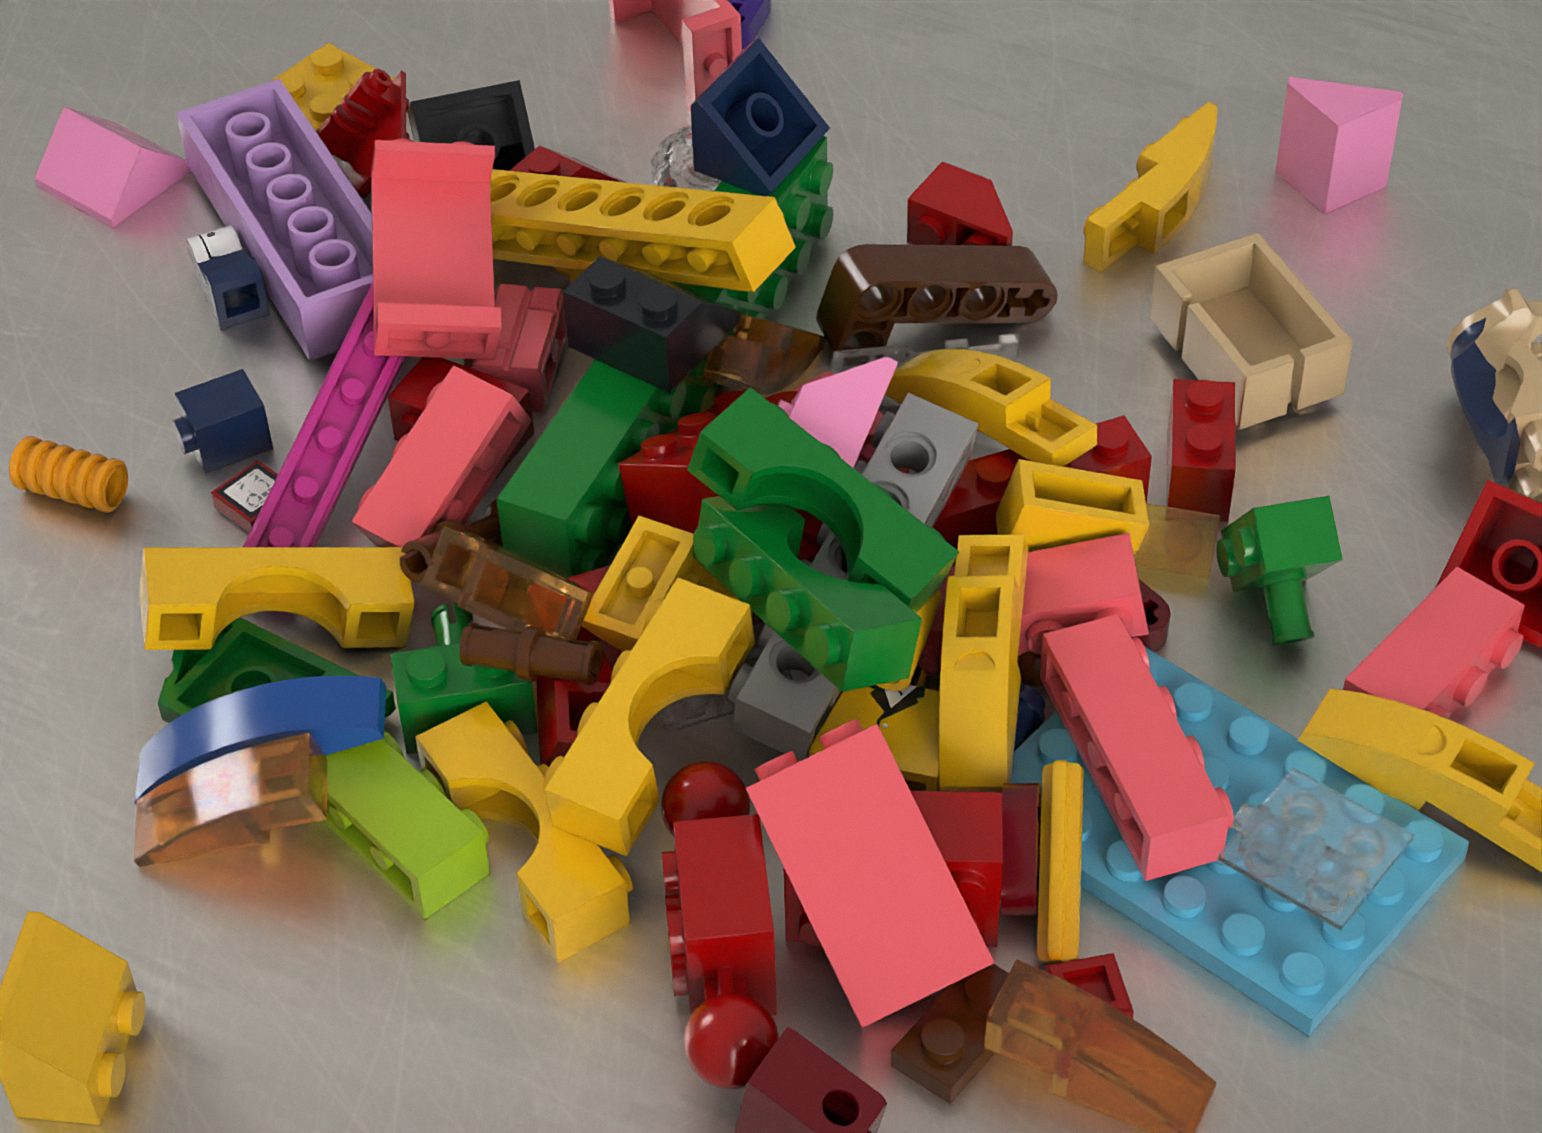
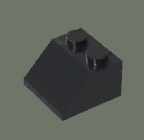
M520 80L411 101L407 110L415 142L448 144L469 142L474 145L495 146L493 169L509 171L535 150Z
M601 256L563 291L569 348L668 393H671L740 322V312L643 269Z

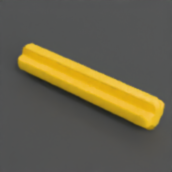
M1066 760L1054 761L1045 765L1042 769L1037 958L1040 963L1046 965L1079 959L1084 770L1080 764Z

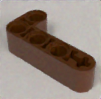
M863 244L846 250L836 260L817 310L816 321L839 364L851 369L875 361L881 356L894 324L1035 322L1045 317L1057 303L1058 293L1034 253L1027 247Z

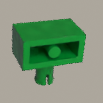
M1330 496L1252 508L1221 530L1222 539H1219L1216 545L1219 569L1224 577H1230L1233 592L1263 589L1273 636L1271 639L1273 645H1284L1312 639L1315 636L1314 631L1311 630L1302 581L1308 580L1343 560Z
M453 602L456 623L454 624L449 622L446 603L433 611L431 614V624L434 628L437 646L390 653L397 705L407 755L418 753L415 736L486 701L503 723L508 720L513 721L522 736L538 733L532 681L519 679L516 672L474 665L470 667L464 666L461 663L459 654L461 636L466 625L469 626V623L473 622L474 618L471 608L466 604Z

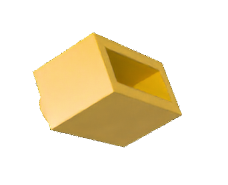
M1022 459L1018 460L995 513L997 534H1025L1028 552L1130 533L1135 557L1149 528L1142 480Z

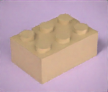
M1259 232L1155 266L1150 320L1175 351L1183 349L1182 360L1198 380L1235 382V426L1238 430L1287 414L1288 403H1291L1296 410L1344 394L1353 344L1352 339Z

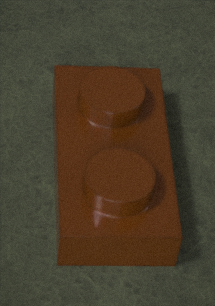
M991 964L949 985L891 1050V1066L948 1104H951L1034 1009L1037 990L995 964Z

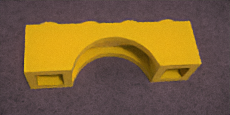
M143 547L139 597L144 650L212 649L216 638L228 624L245 615L263 611H283L307 617L327 629L342 648L406 647L415 604L411 580L405 576L400 567V557L406 554L401 552L402 547Z
M679 577L664 600L658 598L654 601L646 615L643 633L632 651L625 650L621 653L614 665L610 686L599 703L593 702L586 708L579 722L576 740L565 757L558 756L546 773L543 792L546 796L554 827L627 857L660 802L653 764L637 748L640 735L655 714L675 701L695 695H724L755 644L750 604Z
M486 701L415 736L421 770L427 769L437 778L445 791L446 797L460 810L469 808L480 820L504 822L519 828L537 844L529 860L517 872L522 913L557 962L568 958L630 924L627 894L633 891V884L626 867L615 854L607 857L597 844L553 826L546 796L543 792V783L549 767L546 764L536 766L528 755L526 742L513 721L508 720L503 723Z

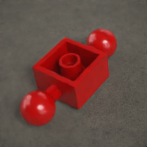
M701 761L689 764L677 771L665 786L661 799L662 818L667 830L674 837L675 851L661 852L674 997L688 995L690 1018L684 1032V1050L693 1071L712 1086L728 1090L741 1089L746 1087L747 1081L779 1039L777 1025L772 1017L777 1015L774 926L760 817L758 814L749 815V794L745 784L733 770L719 763Z

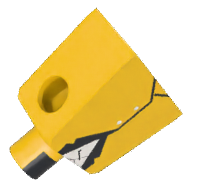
M918 665L910 685L904 690L891 691L873 685L844 691L813 741L809 757L824 750L819 737L839 726L858 719L863 730L875 724L878 725L909 790L939 791L940 692L925 688L928 680L927 674Z

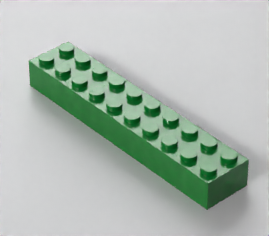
M823 136L777 188L767 195L775 197L796 248L755 292L673 282L739 311L740 322L671 393L595 359L496 500L508 587L532 594V588L606 567L607 560L616 546L624 543L632 529V523L618 464L642 450L641 443L646 439L668 434L678 428L679 419L690 414L704 412L713 406L714 397L722 385L730 384L734 379L739 359L747 347H754L757 344L763 330L764 321L772 309L778 310L782 306L787 293V287L795 274L801 275L805 271L811 250L818 239L824 240L829 234L834 215L833 208L828 206V189L833 177V164L827 162L826 136ZM723 181L714 190L718 192L758 195Z

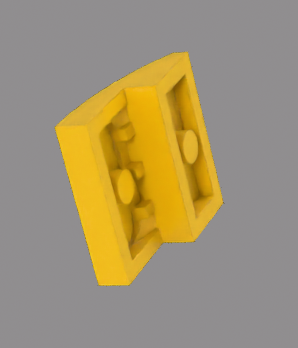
M638 516L580 620L582 627L622 652L625 650L632 651L643 633L645 618L651 605L658 598L664 600L678 577L739 601L741 600L693 558L694 534Z

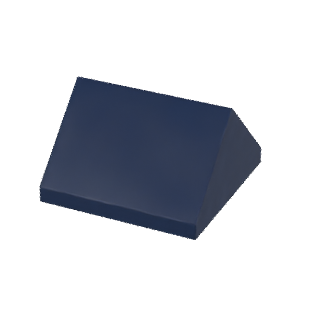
M759 37L752 41L690 105L694 171L755 194L767 196L777 188L830 129Z

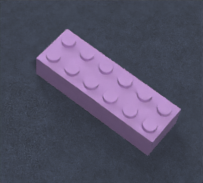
M280 79L176 112L188 167L225 226L232 225L242 248L247 251L250 258L254 257L262 272L266 292L309 361L338 351L373 282L372 213Z

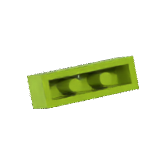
M384 731L383 739L326 756H321L313 744H311L291 758L301 800L424 920L490 874L486 843L489 842V834L483 822L469 808L460 810L446 797L440 782L429 770L422 769L418 771L404 758L400 746L388 732Z

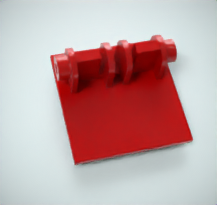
M378 68L372 72L363 73L348 94L341 100V104L334 108L332 115L330 114L316 130V133L331 155L341 159L342 171L362 199L371 193V170L375 140L409 139V133L406 132V113L409 107V99L406 98V73L402 70L393 81L385 71Z

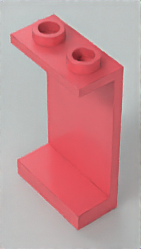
M609 0L610 18L614 23L652 11L683 46L686 108L690 112V105L742 52L741 15L728 0Z
M410 139L375 140L371 170L374 355L466 359L496 358L502 323L501 307H495L490 180L495 158V146L474 145L469 142H454L451 144L415 142Z
M855 719L819 737L824 750L800 762L792 750L755 768L754 770L759 778V782L747 787L746 790L848 1001L863 1028L995 962L878 725L875 724L863 730L859 720Z

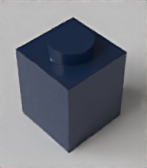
M243 369L174 393L180 414L179 418L171 421L175 437L184 454L194 452L205 473L273 449L265 406Z

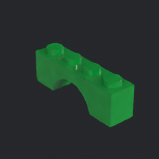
M751 387L700 432L687 470L738 511L761 504H783L801 509L818 518L835 534L843 548L847 562L846 581L882 584L915 613L942 587L959 551L946 542L936 529L922 523L894 501L884 488L866 479L842 460L833 448L819 442L790 419L781 407L770 403Z
M720 496L703 499L698 527L693 536V558L742 602L750 604L751 610L836 688L844 692L909 678L922 618L882 584L858 583L838 579L823 574L799 560L798 554L805 519L790 506L783 504H761L738 511Z

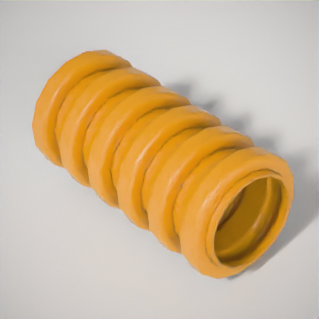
M34 436L24 437L17 444L9 462V477L14 487L21 490L29 489L31 492L39 495L46 494V496L53 499L62 498V500L68 503H79V505L89 509L95 507L96 510L104 513L113 512L120 505L128 488V470L123 461L116 458L108 459L101 454L92 455L86 450H75L68 445L59 446L53 441H42Z

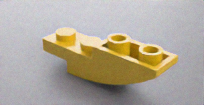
M1207 102L1189 117L1182 118L1175 128L1158 141L1148 144L1142 150L1136 163L1138 179L1130 181L1121 193L1103 207L1095 208L1088 216L1083 228L1085 236L1083 263L1102 272L1136 244L1155 254L1184 226L1198 206L1208 183L1216 134L1217 105Z
M942 349L920 354L895 369L885 392L886 396L899 404H902L907 393H910L979 423L977 432L984 433L1033 462L1064 467L1097 445V424L1052 400L1051 378L1001 356L966 349Z
M1025 534L959 535L957 548L959 553L956 557L954 576H948L944 611L939 702V787L941 791L1002 793L1003 784L1011 783L1021 684V674L1017 660L1028 546Z
M1329 689L1300 735L1299 742L1366 784L1376 788L1381 793L1400 800L1418 811L1428 801L1542 872V788L1527 779L1535 765L1534 762L1495 740L1434 713L1365 693Z

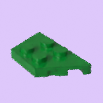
M240 617L228 624L220 632L212 649L173 651L171 658L173 671L164 680L158 700V707L162 720L171 723L181 715L200 705L258 685L305 677L359 675ZM386 689L385 718L396 710L393 692ZM310 741L246 759L243 762L267 773L291 762L293 756L312 743Z

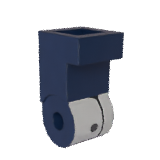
M232 225L186 239L194 272L220 330L270 314L262 272L254 257L250 258L247 251L242 248ZM243 293L252 297L247 304L241 307L229 308L225 307L224 298L231 294Z

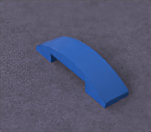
M305 677L258 685L200 705L163 727L140 750L134 803L140 810L200 793L203 772L310 741L321 756H326L383 739L386 685L381 678Z

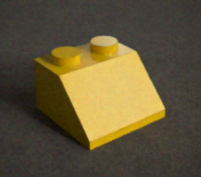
M28 911L0 985V1080L15 1117L101 1125L110 1097H118L122 1090L126 1071L124 1052L130 1035H138L142 1028L145 1016V997L143 992L136 990L126 960L48 915Z

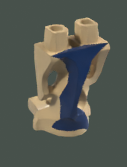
M1515 288L1506 290L1501 299L1472 313L1459 322L1448 336L1446 350L1451 358V374L1458 399L1475 439L1489 461L1494 478L1493 482L1542 503V342L1532 343L1539 335H1542V301L1527 300Z

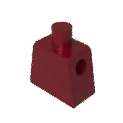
M787 1026L747 1081L734 1133H878L887 1102L882 1094L801 1034Z

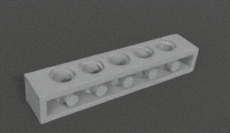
M907 393L896 415L886 411L881 418L871 444L872 447L877 449L869 463L859 459L854 469L873 484L884 488L894 501L922 523L933 528L971 458L979 423ZM908 468L914 470L917 473L906 474L897 469ZM822 523L816 539V545L821 546L813 562L805 559L802 562L823 574L846 580L847 573L840 569L847 567L843 548L835 534ZM765 624L758 642V647L763 649L754 667L747 663L742 665L728 695V700L735 703L733 730L784 754L793 750L797 759L802 761L809 757L813 741L842 692L772 628ZM796 669L807 674L808 678L792 680L786 678L780 672Z

